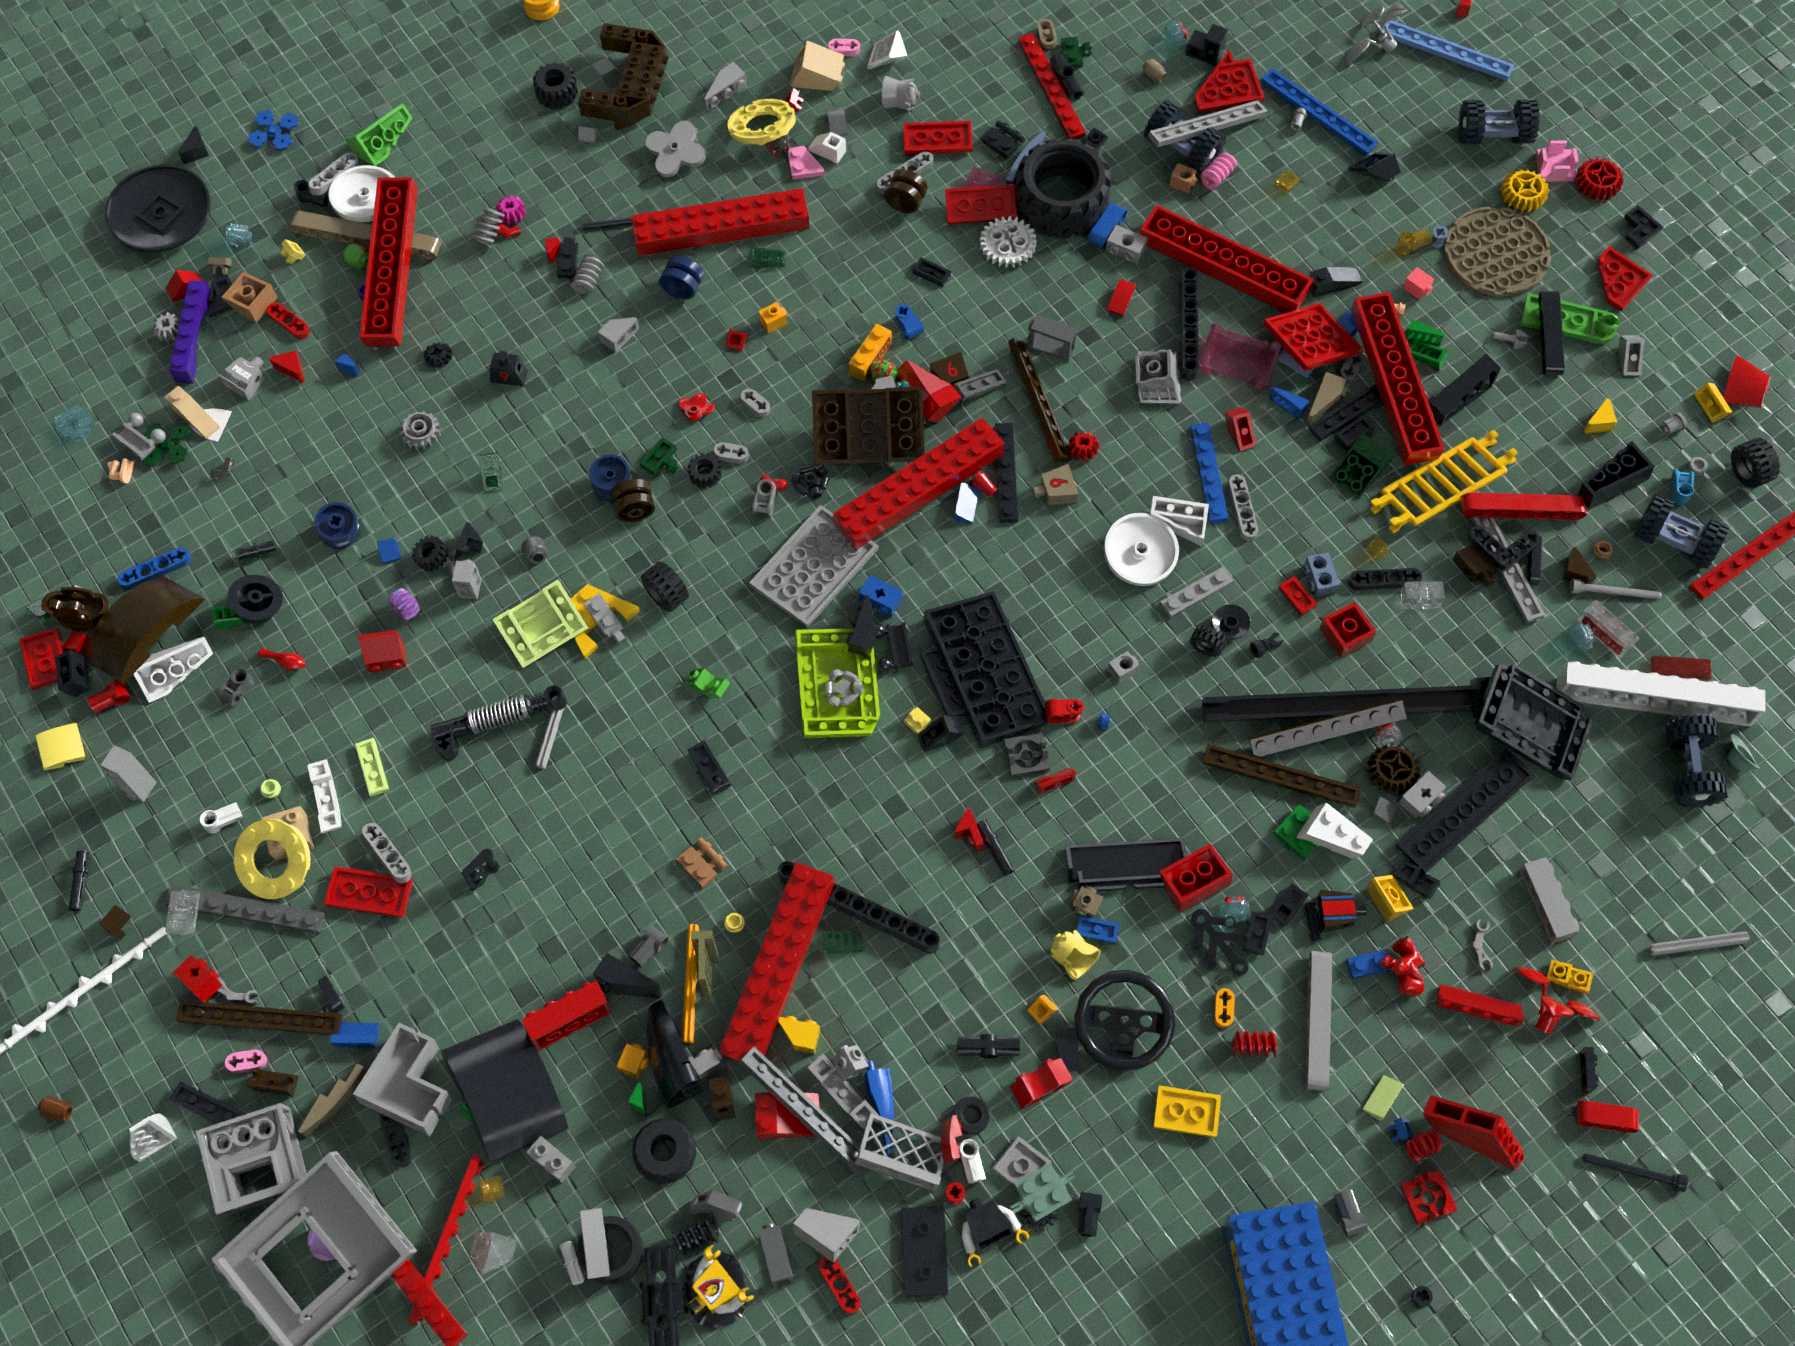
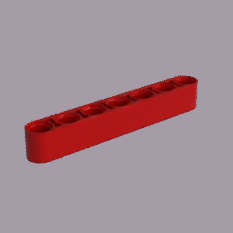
M1471 492L1465 493L1460 497L1462 512L1465 517L1579 520L1587 515L1584 498L1579 495Z

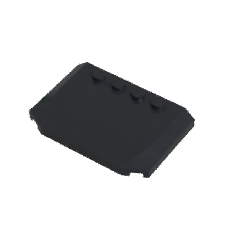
M1498 664L1494 667L1474 724L1478 731L1556 778L1569 781L1574 779L1593 721L1585 716L1583 713L1584 708L1579 702L1519 665L1506 666Z

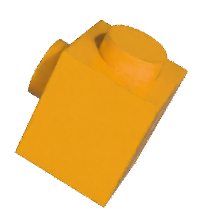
M777 302L758 311L759 321L768 334L787 325V312Z
M635 1043L633 1046L626 1044L617 1065L618 1071L638 1079L641 1071L645 1070L649 1063L645 1048Z

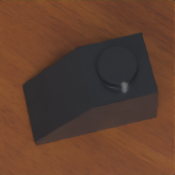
M942 715L918 733L917 737L923 751L926 752L954 742L964 734V730L958 716Z

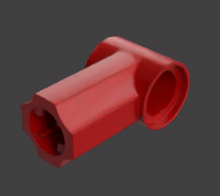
M115 680L107 685V689L88 697V702L93 711L98 713L114 704H126L130 701L131 697L125 683L122 684Z

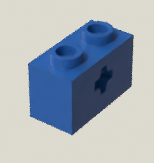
M869 575L859 591V601H864L865 596L869 595L871 607L877 609L880 614L891 617L903 600L902 590L872 575Z

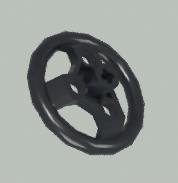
M1132 970L1109 971L1092 980L1079 996L1074 1013L1076 1035L1086 1053L1101 1065L1119 1071L1139 1070L1159 1060L1171 1045L1176 1028L1174 1005L1165 989L1150 976ZM1129 982L1142 986L1150 992L1157 1000L1162 1012L1134 1009L1129 1006L1090 1005V1003L1100 990L1109 985ZM1107 1011L1111 1019L1103 1022L1099 1018V1013ZM1147 1015L1151 1017L1152 1024L1150 1026H1143L1140 1018ZM1127 1016L1129 1018L1128 1022H1124L1122 1017ZM1088 1027L1105 1028L1113 1038L1112 1055L1107 1054L1095 1044L1088 1031ZM1144 1032L1160 1034L1158 1041L1149 1051L1138 1057H1133L1134 1041ZM1126 1034L1129 1036L1130 1042L1123 1045L1118 1041V1036Z

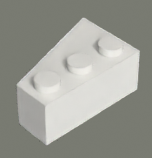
M1153 496L1150 514L1167 523L1175 534L1202 546L1209 504Z
M1327 803L1319 805L1314 809L1296 837L1301 840L1310 841L1314 845L1326 847L1330 851L1352 859L1362 856L1373 840Z

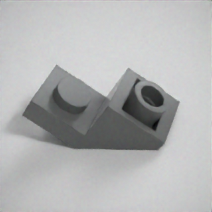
M711 1190L696 1195L689 1210L692 1215L704 1214L711 1210L717 1221L721 1223L736 1219L743 1204L737 1199Z

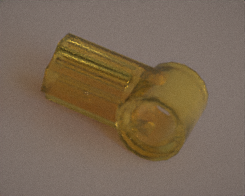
M1423 229L1414 233L1403 232L1397 242L1396 251L1401 255H1408L1413 249L1431 244L1433 240L1432 233L1429 229Z

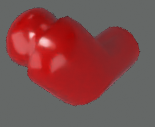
M499 223L497 225L500 229H495L498 235L506 239L521 234L519 226L509 228Z

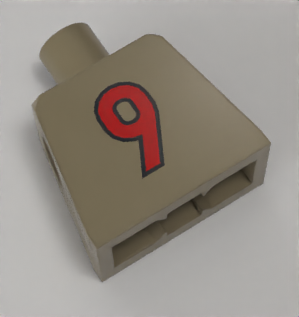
M1069 464L1042 474L1041 485L1032 487L1034 497L1045 496L1048 505L1077 503L1078 491Z

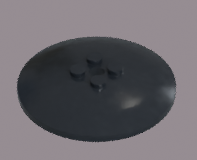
M154 165L142 168L128 175L113 189L106 203L105 219L111 234L122 245L140 252H163L185 244L200 232L210 214L211 198L205 183L194 172L176 165ZM163 211H165L164 214H162V215H157L158 212H163Z

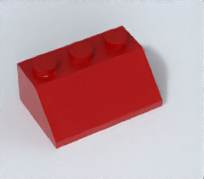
M1211 843L1159 871L1167 893L1180 913L1231 885L1233 876Z

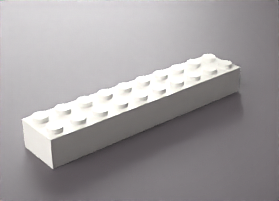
M1576 661L1567 662L1557 677V689L1577 702L1680 717L1685 715L1692 716L1693 714L1700 716L1703 714L1706 717L1712 716V718H1716L1717 722L1750 727L1765 712V690L1758 689L1757 687L1719 684L1716 681L1705 682L1695 678L1684 679L1675 675L1662 676L1658 673H1641L1638 670H1620L1618 667L1606 668L1600 667L1597 664L1585 665Z

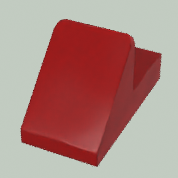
M968 808L954 832V839L967 836L970 847H974L975 852L983 850L984 843L972 811Z

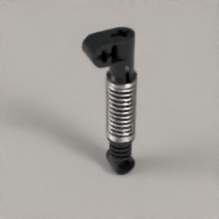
M552 685L547 687L543 694L540 692L538 695L534 694V697L527 694L520 695L519 698L516 696L515 699H508L507 702L504 700L498 704H491L490 707L487 705L486 708L482 707L481 709L467 711L462 716L431 725L434 747L442 759L451 761L459 753L456 737L466 734L476 735L480 733V730L482 732L485 731L484 729L488 731L490 728L492 730L493 726L497 728V725L501 727V724L505 726V723L509 725L510 721L514 723V720L518 722V719L522 721L521 715L526 720V718H532L537 714V711L539 713L542 712V709L543 711H546L547 708L548 710H561L566 706L567 698L559 686ZM443 741L447 742V747L444 745Z

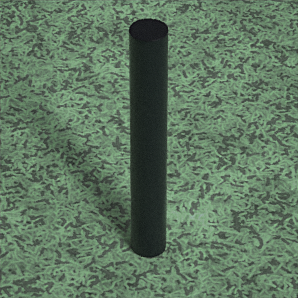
M632 218L583 223V230L631 225Z

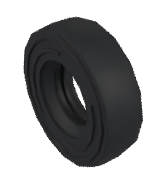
M965 1097L958 1101L953 1109V1115H957V1119L961 1124V1132L967 1135H975L982 1132L989 1123L990 1111L988 1106L982 1099L977 1097ZM974 1108L978 1111L979 1119L975 1123H968L964 1120L963 1113L966 1109Z

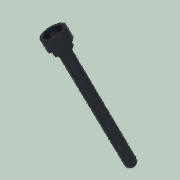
M1590 1154L1582 1156L1584 1162L1670 1184L1676 1191L1684 1193L1687 1188L1688 1176L1678 1173L1677 1175L1669 1176Z

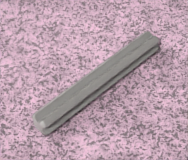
M551 709L535 762L537 768L545 769L563 709L558 711Z

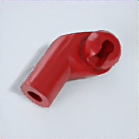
M767 474L760 478V481L763 479L772 481L776 485V491H782L788 486L785 479L771 480ZM769 483L764 484V485L766 486V488L770 491V490H771L770 484H769Z

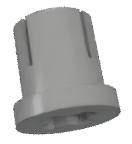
M1677 412L1673 417L1662 422V428L1667 435H1670L1678 430L1686 429L1687 421L1683 414Z

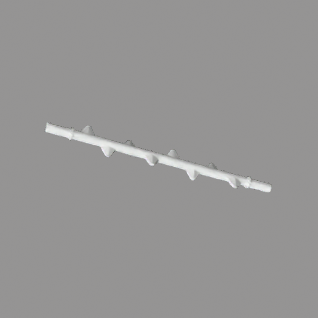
M163 926L147 939L144 938V941L123 956L115 954L112 964L93 978L88 979L81 976L79 978V988L57 1004L48 1002L46 1011L25 1027L14 1024L12 1026V1036L4 1039V1042L0 1044V1054L8 1048H12L15 1043L33 1030L44 1033L48 1019L66 1006L76 1007L78 998L98 983L103 982L110 985L112 983V973L133 958L141 960L143 958V951L148 947H152L153 943L168 933Z

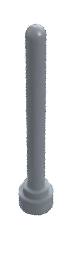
M1574 578L1571 579L1569 585V592L1572 594L1589 591L1660 599L1662 597L1661 592L1585 584L1581 579Z

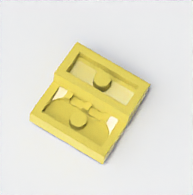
M77 723L56 727L35 736L43 770L62 768L64 763L85 760Z

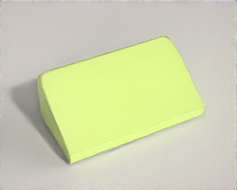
M1383 1075L1362 1110L1378 1121H1381L1404 1084Z

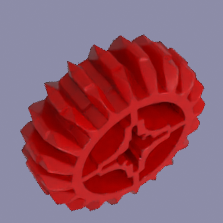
M1598 157L1594 160L1590 158L1588 161H1584L1578 168L1575 185H1578V190H1583L1582 195L1587 194L1588 198L1593 197L1594 200L1599 198L1601 201L1605 198L1609 200L1611 197H1615L1621 190L1624 183V173L1621 172V168L1617 167V163H1611V159L1606 161L1605 158L1601 160Z

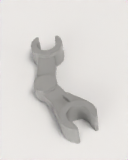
M1479 919L1475 924L1477 932L1472 948L1477 955L1478 969L1483 972L1485 969L1482 963H1486L1489 970H1491L1493 962L1486 955L1482 947L1484 933L1488 931L1490 924L1487 922L1485 929H1482L1479 926L1481 920Z
M218 978L222 986L217 992L224 994L230 1002L247 1001L250 1005L258 1004L256 1000H250L252 995L259 996L255 990H250L247 993H234L228 989L222 978Z

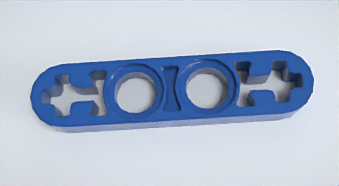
M176 548L123 571L118 576V582L126 590L133 589L146 581L161 577L189 564L191 556L186 549ZM161 562H168L165 568H159ZM144 569H150V573L147 576H141V572Z

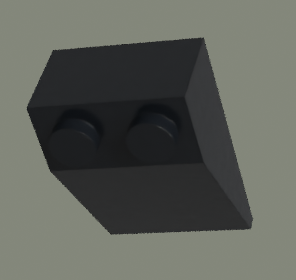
M608 953L605 954L593 972L601 990L607 994L611 992L615 995L661 998L663 995L657 982Z

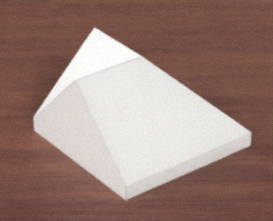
M898 30L875 42L867 66L869 70L907 56Z

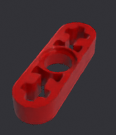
M274 302L268 305L267 313L270 319L297 339H305L309 336L310 330L303 320L280 303ZM287 318L293 319L289 324H285L284 320Z
M823 1256L819 1261L821 1274L843 1311L847 1314H855L861 1306L860 1298L837 1259L834 1261L832 1268L835 1273L839 1270L840 1274L834 1275L830 1280L828 1279L832 1275L828 1269H823L825 1266L824 1262L828 1260L831 1263L832 1261ZM839 1278L846 1282L845 1288L841 1291L833 1287L834 1281ZM849 1289L851 1290V1293H848L849 1298L857 1301L854 1303V1309L845 1307L847 1300L844 1296L842 1299L839 1298V1295L845 1294Z

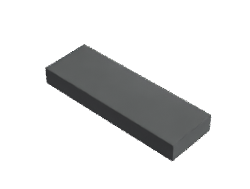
M995 369L955 383L953 387L962 396L961 400L964 401L1004 387L1007 382L999 370Z

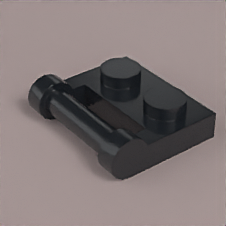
M490 849L482 850L461 872L468 886L473 890L481 887L485 883L486 878L491 873L498 872L500 868L498 862L493 859L494 855Z

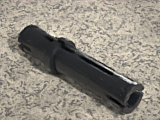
M984 819L983 822L981 820L977 823V827L984 839V845H987L1003 875L1008 876V874H1012L1015 868H1013L1000 845L998 835L992 831L987 819Z
M85 850L76 851L75 866L72 868L73 882L68 907L70 911H82L86 875L89 873L87 867L90 852Z

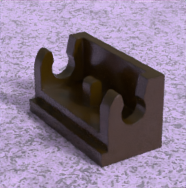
M252 1069L253 1079H248L247 1086L253 1091L294 1096L299 1076Z

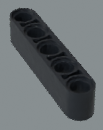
M1540 291L1538 304L1543 375H1563L1565 363L1560 292Z

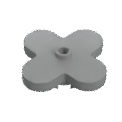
M680 121L674 125L669 134L655 131L647 136L646 146L648 151L658 156L655 167L660 176L672 177L684 165L697 167L705 161L706 154L704 148L693 142L696 137V131L692 123Z

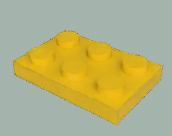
M1159 1085L1153 1128L1216 1138L1221 1095Z

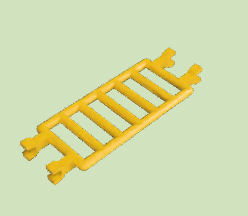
M1495 430L1490 431L1479 441L1471 437L1443 453L1439 459L1429 461L1381 489L1383 496L1370 501L1373 505L1370 507V511L1375 515L1383 507L1391 503L1402 514L1389 520L1392 525L1388 529L1393 534L1409 522L1413 526H1417L1460 501V497L1463 494L1475 492L1506 474L1507 468L1505 466L1517 461L1514 456L1518 455V451L1512 448L1505 455L1496 459L1486 449L1488 446L1497 444L1495 438L1499 434ZM1470 446L1474 447L1497 470L1491 474L1487 473L1464 449ZM1458 454L1483 479L1474 483L1449 458ZM1443 462L1468 487L1459 491L1435 466ZM1427 471L1430 472L1453 496L1445 500L1420 475ZM1414 480L1438 505L1430 509L1406 483ZM1399 488L1423 514L1415 517L1390 492Z

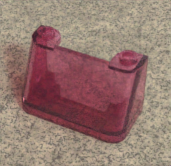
M1212 323L1199 362V366L1202 367L1201 371L1210 374L1214 371L1253 383V387L1258 389L1268 387L1282 344L1273 342L1268 345V341H1261L1231 332L1229 329L1224 331L1225 329L1221 328L1220 325Z

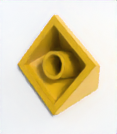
M1393 875L1374 877L1366 887L1368 894L1386 923L1414 909Z

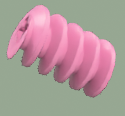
M1220 153L1201 173L1200 178L1204 186L1209 190H1215L1233 172V169H1236V159L1228 153Z

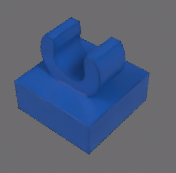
M1407 1118L1394 1120L1395 1125L1388 1127L1389 1131L1396 1129L1398 1132L1396 1137L1391 1138L1392 1141L1397 1142L1401 1140L1407 1142L1414 1137Z

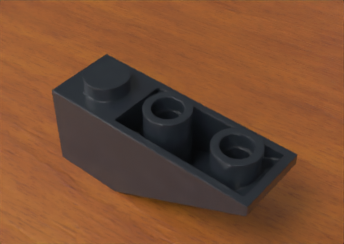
M866 595L864 601L860 600L857 611L860 614L859 617H854L851 627L855 629L853 633L849 632L846 643L849 644L848 652L869 658L877 631L869 595Z

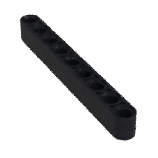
M784 861L778 867L779 879L785 885H787L791 875L785 876L782 873L785 870L793 871L795 866L790 861ZM836 883L834 884L827 905L925 953L933 954L939 949L940 938L935 931ZM841 895L846 898L842 902L836 900V897ZM856 904L863 905L861 910H855L853 907ZM874 913H880L882 915L879 919H873L871 917V915ZM893 921H896L900 924L897 928H892L889 926V924ZM910 930H915L918 934L914 937H911L907 934V932ZM933 939L936 943L930 946L925 941Z

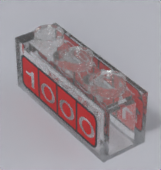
M1597 599L1582 612L1577 620L1620 659L1640 639Z

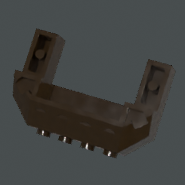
M604 23L600 34L602 50L628 54L616 94L582 89L578 105L581 116L614 121L615 130H620L652 114L669 56L666 54L664 44L653 31Z

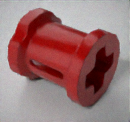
M953 1182L947 1186L946 1200L952 1205L961 1204L964 1200L965 1189L960 1183ZM952 1190L960 1193L958 1198H954V1195H951Z

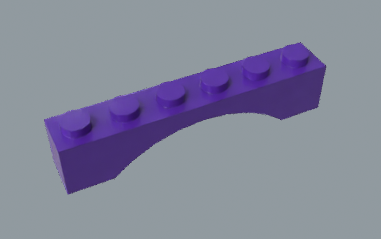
M188 281L169 372L175 382H194L197 368L196 347L198 331L203 315L209 309L210 304L209 294L211 289L207 281Z

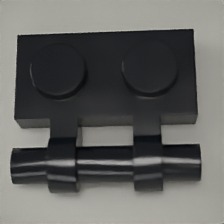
M998 120L995 126L999 129L991 128L981 137V142L1008 160L1018 150L1016 142L1019 141L1023 144L1026 138L1018 130L1015 131L1010 128V125L1006 122L1003 123ZM1007 133L1011 137L1007 138L1004 134Z

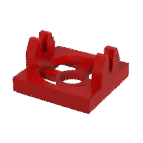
M1440 1170L1432 1173L1427 1172L1422 1176L1419 1175L1410 1181L1400 1184L1417 1226L1458 1211ZM1425 1181L1435 1183L1441 1190L1436 1192L1429 1190ZM1419 1185L1421 1190L1419 1198L1413 1199V1190ZM1429 1192L1433 1195L1434 1201L1432 1204H1426L1423 1201V1193ZM1444 1196V1205L1438 1211L1435 1203L1437 1198ZM1422 1204L1428 1207L1431 1213H1424L1416 1206Z

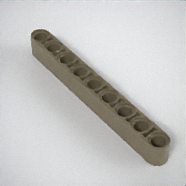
M295 211L289 225V229L297 234L348 244L355 243L370 248L372 224ZM413 233L411 256L434 260L438 255L442 242L433 236Z

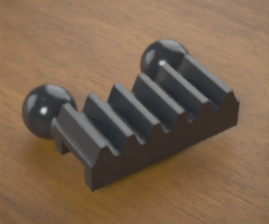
M902 622V625L896 626L875 624L877 631L876 639H880L887 634L892 660L888 658L879 659L877 669L882 673H887L891 668L898 669L913 666L905 622Z

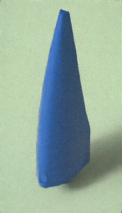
M867 1061L869 1067L866 1068L867 1071L864 1074L868 1097L879 1116L894 1121V1101L890 1070L888 1068L875 1069L874 1061ZM879 1123V1124H880L881 1131H883L884 1129H883L881 1123ZM882 1134L885 1146L890 1144L891 1142L887 1134ZM891 1147L886 1149L887 1155L890 1154Z

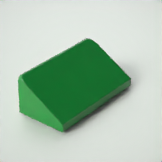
M638 1083L628 1102L634 1112L647 1117L646 1093L642 1085Z

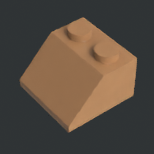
M242 272L222 296V299L241 316L255 323L267 311L268 305L274 303L278 298L271 284L245 272Z

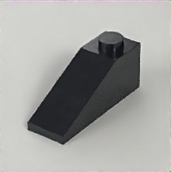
M1325 267L1311 271L1309 277L1314 279L1310 290L1313 298L1359 285L1363 282L1357 269L1353 267Z

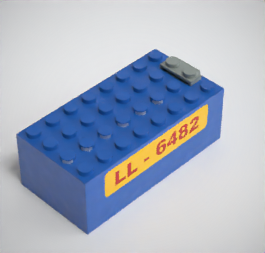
M1315 1201L1229 1215L1221 1227L1247 1346H1349Z

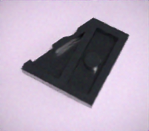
M228 275L211 281L209 309H207L209 318L233 309L222 299V296L232 285Z

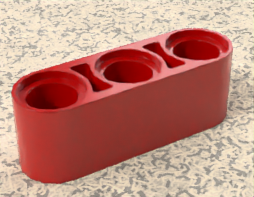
M1577 1101L1576 1123L1600 1129L1637 1133L1639 1131V1110L1593 1101Z

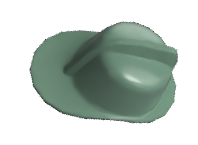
M1731 734L1730 738L1734 746L1727 755L1728 765L1736 775H1741L1754 768L1760 769L1745 743L1736 735Z

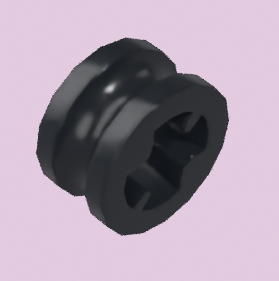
M1419 1286L1412 1292L1411 1299L1415 1306L1425 1308L1432 1302L1433 1295L1429 1288ZM1424 1292L1426 1294L1424 1297H1427V1300L1423 1302L1418 1300L1420 1297H1417V1294Z

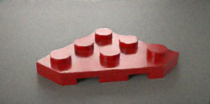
M1610 246L1597 260L1606 302L1620 312L1627 307L1653 277V274Z

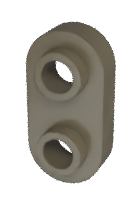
M1049 19L1039 20L1037 23V34L1040 44L1045 49H1052L1057 44L1054 24Z

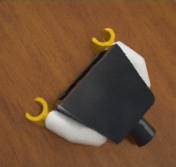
M980 1198L970 1201L971 1211L966 1213L967 1221L963 1223L961 1236L965 1251L970 1256L968 1258L969 1266L972 1267L970 1263L972 1257H977L979 1265L981 1263L980 1257L975 1254L976 1250L980 1253L1014 1236L1016 1243L1022 1244L1019 1234H1023L1026 1240L1029 1239L1028 1233L1020 1229L1021 1225L1013 1211L1001 1205H996L993 1201L985 1204L982 1203Z

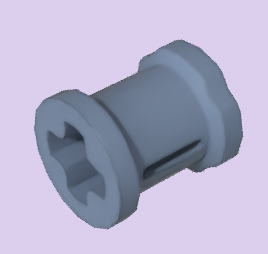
M1436 226L1432 230L1433 235L1429 238V244L1431 247L1439 249L1445 244L1448 229L1444 226Z

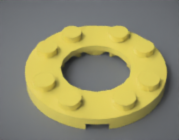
M763 99L754 101L745 108L744 106L740 107L730 116L728 120L729 133L734 140L741 142L743 145H764L788 134L796 120L794 109L783 100ZM769 114L778 118L774 125L765 127L763 131L761 129L752 131L750 128H746L747 123L751 119L760 115Z
M280 819L260 820L248 826L239 836L234 849V867L239 880L252 894L264 899H279L291 895L304 883L307 870L310 869V851L304 836L295 826L289 825ZM269 839L280 843L288 856L286 870L281 876L274 879L260 874L254 862V854L257 851L258 845L264 840Z

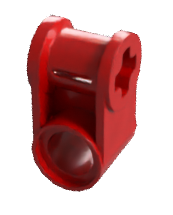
M1049 699L1045 702L1047 721L1051 724L1076 723L1084 710V705L1078 699Z

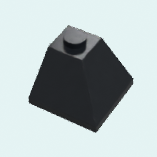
M1375 152L1348 167L1349 171L1377 180H1385V182L1395 179V176L1401 173L1394 153Z

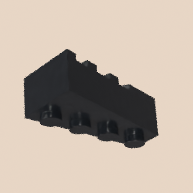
M1483 355L1437 396L1434 395L1429 399L1428 402L1434 420L1440 426L1490 390L1499 375L1501 367L1489 355Z
M1631 440L1623 450L1621 449L1617 452L1616 456L1608 460L1602 468L1596 470L1582 482L1578 495L1584 498L1585 505L1590 509L1649 480L1655 465Z

